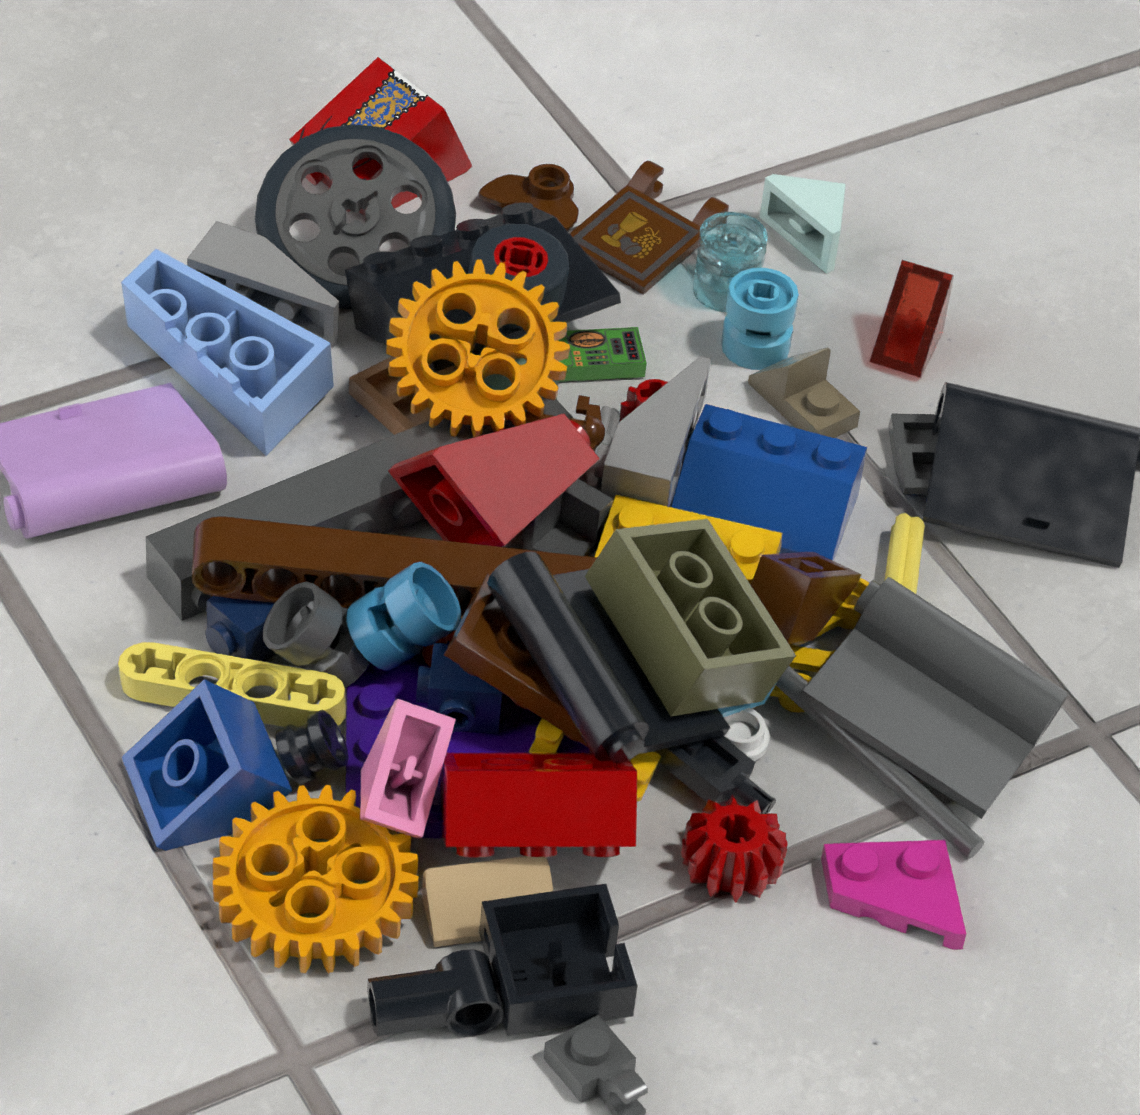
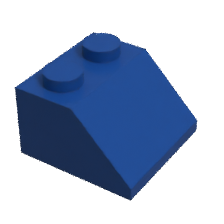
M205 679L122 756L156 847L164 851L233 834L232 820L235 817L251 822V804L253 802H257L270 810L274 808L273 792L279 791L284 797L292 792L255 703Z

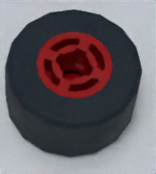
M505 224L491 228L477 239L471 252L468 274H473L477 259L482 260L485 274L493 275L500 262L505 263L506 279L512 281L520 272H526L524 289L529 291L542 284L545 290L540 304L557 302L559 312L567 286L569 260L568 253L558 239L543 229L527 224ZM506 324V325H503L504 327H507V328H520V329H523L522 327H520V326H518V325H516V324Z

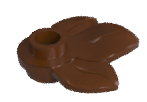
M555 164L535 166L527 177L512 174L500 176L484 185L478 192L480 199L502 209L514 203H530L533 207L555 216L566 230L572 228L578 219L579 208L572 201L574 196L573 182L570 180L569 173L561 166Z

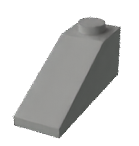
M216 221L188 256L187 266L330 342L332 348L338 342L339 301L264 236Z
M698 357L618 423L611 445L604 443L600 445L597 454L600 459L595 463L594 476L602 478V493L613 498V501L615 495H620L670 507L688 444L706 398L711 358Z

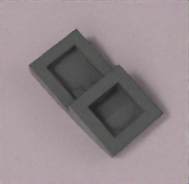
M891 413L888 426L897 479L903 494L927 495L937 436L932 434L935 414Z

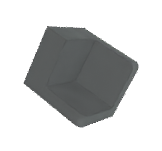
M577 479L524 528L522 549L589 557L598 548L613 504V498Z

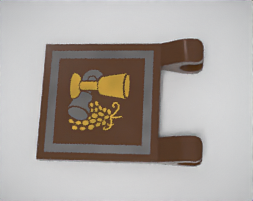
M648 160L640 165L623 189L570 233L600 270L643 295L704 241L723 234L727 230L728 221L722 216L729 210L727 203L718 198L711 197L704 203L693 221H690L654 199L663 191V184L657 179L663 175L664 168Z

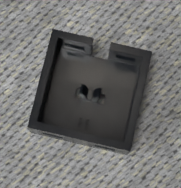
M607 884L482 901L479 934L484 953L489 957L504 1012L503 1023L507 1036L580 1025L597 1015L603 1021L633 1017L638 985L625 943L617 944L619 923ZM614 956L612 971L610 972L606 957ZM564 981L565 983L562 986L554 987L553 985L554 982Z

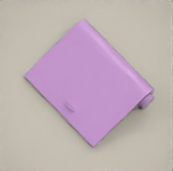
M171 383L83 404L60 407L58 410L0 423V470L9 482L11 495L4 497L5 514L12 530L20 529L26 539L226 489L227 486L225 462L218 442Z

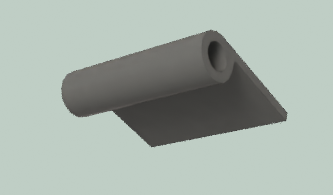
M888 577L882 585L872 580L854 607V610L861 614L855 628L802 690L799 699L982 819L1047 730L1069 693L891 577Z

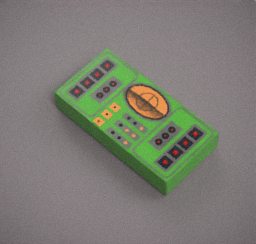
M638 327L567 330L566 336L558 340L570 344L568 358L559 361L567 366L565 380H560L559 382L645 377L647 362Z

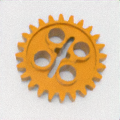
M481 259L476 260L473 274H465L460 263L456 261L453 262L452 277L446 279L435 268L431 272L432 288L429 289L422 283L414 282L412 294L416 302L400 298L398 312L403 318L390 319L389 332L396 336V338L387 340L386 354L398 357L389 362L388 371L389 376L403 377L397 383L398 396H407L415 393L411 402V413L417 414L428 407L431 410L429 420L431 428L437 426L444 418L451 420L450 433L453 437H456L463 424L471 426L474 438L481 436L483 425H491L493 431L497 432L504 430V423L507 420H510L515 426L525 424V410L541 417L545 406L541 397L555 400L559 387L552 380H565L567 366L559 361L568 358L570 344L558 340L566 336L567 323L551 322L557 316L558 303L551 302L541 305L545 287L541 284L529 291L524 289L526 272L524 271L517 274L512 281L506 279L505 263L502 262L499 263L493 275L485 274ZM453 309H462L468 312L472 319L464 324H454L448 321L444 314ZM506 324H516L522 327L527 334L522 338L509 339L503 336L498 329ZM431 334H438L441 338L431 340L429 336ZM476 343L486 346L481 351V355L470 353ZM524 358L526 363L520 365L515 360ZM445 359L453 362L458 369L449 375H439L433 372L429 365L433 361ZM501 374L507 377L512 385L504 390H494L489 388L483 380L489 375Z
M301 785L297 790V800L288 802L284 795L276 791L273 792L274 808L268 810L261 804L253 802L251 804V822L237 817L232 820L233 837H220V857L213 858V898L215 902H219V919L221 923L232 922V939L235 942H239L251 937V956L256 958L271 948L274 950V967L280 968L290 956L298 957L301 973L308 971L312 959H321L327 972L331 973L334 971L336 956L344 955L348 962L356 967L359 965V948L364 946L377 955L381 954L382 934L398 939L401 930V919L412 918L413 898L418 897L419 876H417L418 855L411 853V836L403 833L397 834V831L361 820L360 808L356 807L355 790L351 789L341 801L333 800L330 785L324 786L319 798H310L305 786ZM315 839H327V840H329V841H327V842H316V841H313V840H315ZM273 871L280 873L272 876L263 875L265 872ZM362 879L370 881L364 884H357L352 882L354 880ZM305 913H315L319 914L320 916L314 918L302 917L301 915Z

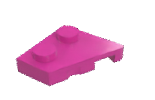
M945 840L824 844L821 863L830 908L858 918H873L882 926L905 934L910 924L944 936L942 945L953 950L963 949L966 929Z

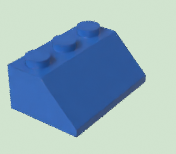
M705 404L688 444L671 507L782 533V544L779 554L815 552L834 561L859 495L867 447Z

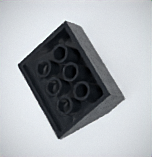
M530 203L508 205L502 209V214L488 219L465 220L456 226V230L440 236L425 235L417 237L410 242L409 247L395 252L383 251L372 253L363 259L364 263L345 269L355 328L384 345H387V340L396 338V336L389 332L390 319L403 318L398 312L400 298L416 302L412 294L413 283L417 281L429 289L432 288V270L436 268L446 279L452 277L453 262L456 261L460 263L465 274H468L471 252L477 239L491 228L505 224H527L543 229L558 239L568 253L569 275L565 296L557 316L551 322L568 323L619 304L621 303L620 292L555 216L533 207ZM453 309L444 314L448 321L454 324H464L472 319V316L462 309ZM502 326L498 329L503 336L509 339L522 338L527 334L524 329ZM431 334L429 336L431 340L441 338L438 334ZM476 343L470 353L481 355V351L486 346ZM439 359L433 361L429 368L433 372H438L455 364L449 360Z

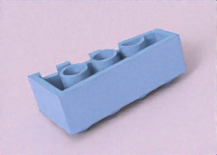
M155 249L121 282L128 327L265 456L334 387L330 342L158 249Z

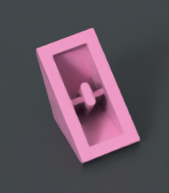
M400 699L394 701L361 769V820L418 839L423 837L455 724V718Z

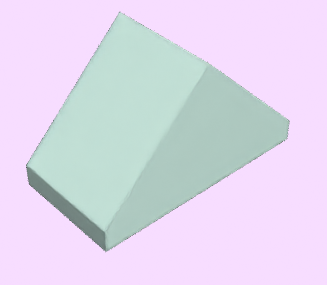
M772 174L765 177L760 218L827 274L833 271L835 267L846 184Z

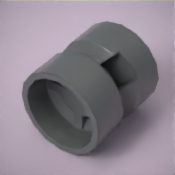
M303 582L291 587L275 602L267 615L263 627V641L270 650L290 664L300 666L302 669L334 675L342 681L345 688L354 683L370 664L358 650L349 633L346 622L348 609L341 607L336 599L313 583Z

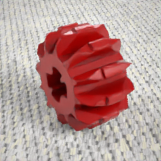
M733 794L725 806H721L708 799L705 807L702 809V813L691 814L690 820L686 823L685 838L682 839L680 854L683 858L682 864L688 867L690 883H707L710 898L720 891L729 892L735 903L742 896L743 891L760 898L767 884L777 883L778 878L782 874L783 859L786 857L788 846L786 833L779 830L780 824L778 823L777 814H761L758 800L748 806L738 805Z

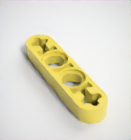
M155 642L134 644L125 649L119 657L118 668L123 692L130 698L138 701L175 707L195 688L188 683L196 677L207 675L218 679L216 685L253 701L265 724L282 727L292 724L299 727L306 724L309 715L322 709L331 715L338 726L346 718L345 687L340 679L325 672ZM260 685L270 686L276 690L274 694L265 698H253L246 694L251 688Z

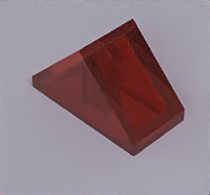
M901 261L872 351L870 363L922 378L944 330L954 275L909 261Z

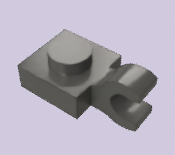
M599 1015L545 1042L544 1060L581 1103L598 1095L612 1115L646 1114V1109L637 1099L647 1094L648 1088L642 1078L635 1072L636 1057Z

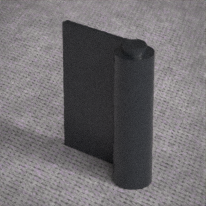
M945 382L939 396L933 422L932 434L937 436L923 522L1119 568L1123 561L1135 471L1140 472V428Z
M524 552L505 560L489 576L487 582L488 589L597 760L601 762L612 760L613 763H623L638 754L724 736L729 731L730 726L719 709L670 716L586 580L585 575L589 569L552 575L539 554Z

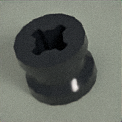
M323 709L309 715L306 724L296 727L289 724L276 731L275 739L279 756L289 775L300 785L316 779L318 771L324 768L335 771L348 764V749L344 737L335 720Z

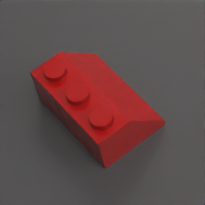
M446 753L440 774L442 837L446 847H457V855L489 857L494 855L495 847H520V855L552 857L557 855V847H582V854L586 856L614 857L620 855V847H636L637 770L629 760L623 763H613L612 760L601 762L592 753Z

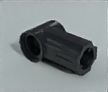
M471 949L453 952L443 957L436 964L435 969L368 978L367 994L370 1017L374 1033H377V1036L447 1026L448 1030L454 1035L475 1037L495 1029L502 1022L504 1016L489 957L484 952Z

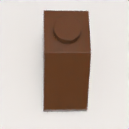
M815 552L761 555L751 587L788 644L815 639L856 588L862 574Z

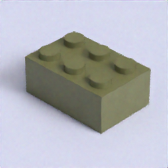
M708 519L616 529L585 575L586 580L670 716L763 702L796 657Z

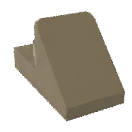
M828 347L788 357L749 375L748 384L795 428L835 438L858 427L860 410L826 380L831 353Z

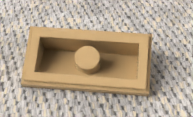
M520 856L426 869L423 873L422 901L433 947L481 941L479 928L482 901L553 891L547 857Z

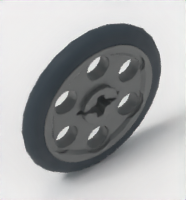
M354 124L323 129L302 138L284 151L266 173L257 195L255 211L257 234L264 236L333 295L339 301V308L352 309L346 276L335 274L329 268L328 263L334 255L349 253L358 260L359 264H362L366 256L380 252L381 245L389 239H400L410 246V242L417 237L425 235L440 236L455 230L456 209L452 189L441 168L424 149L404 136L376 126ZM371 158L376 160L383 170L377 178L363 180L354 174L352 168L359 160ZM320 172L331 179L332 185L329 190L322 194H311L304 189L302 181L308 174ZM409 191L416 194L422 203L417 211L404 214L394 209L391 204L392 198L400 192ZM349 209L354 213L359 212L361 209L365 210V223L362 224L360 221L354 220L350 224H346V210ZM303 219L315 222L320 228L319 235L308 242L296 240L289 232L295 222Z

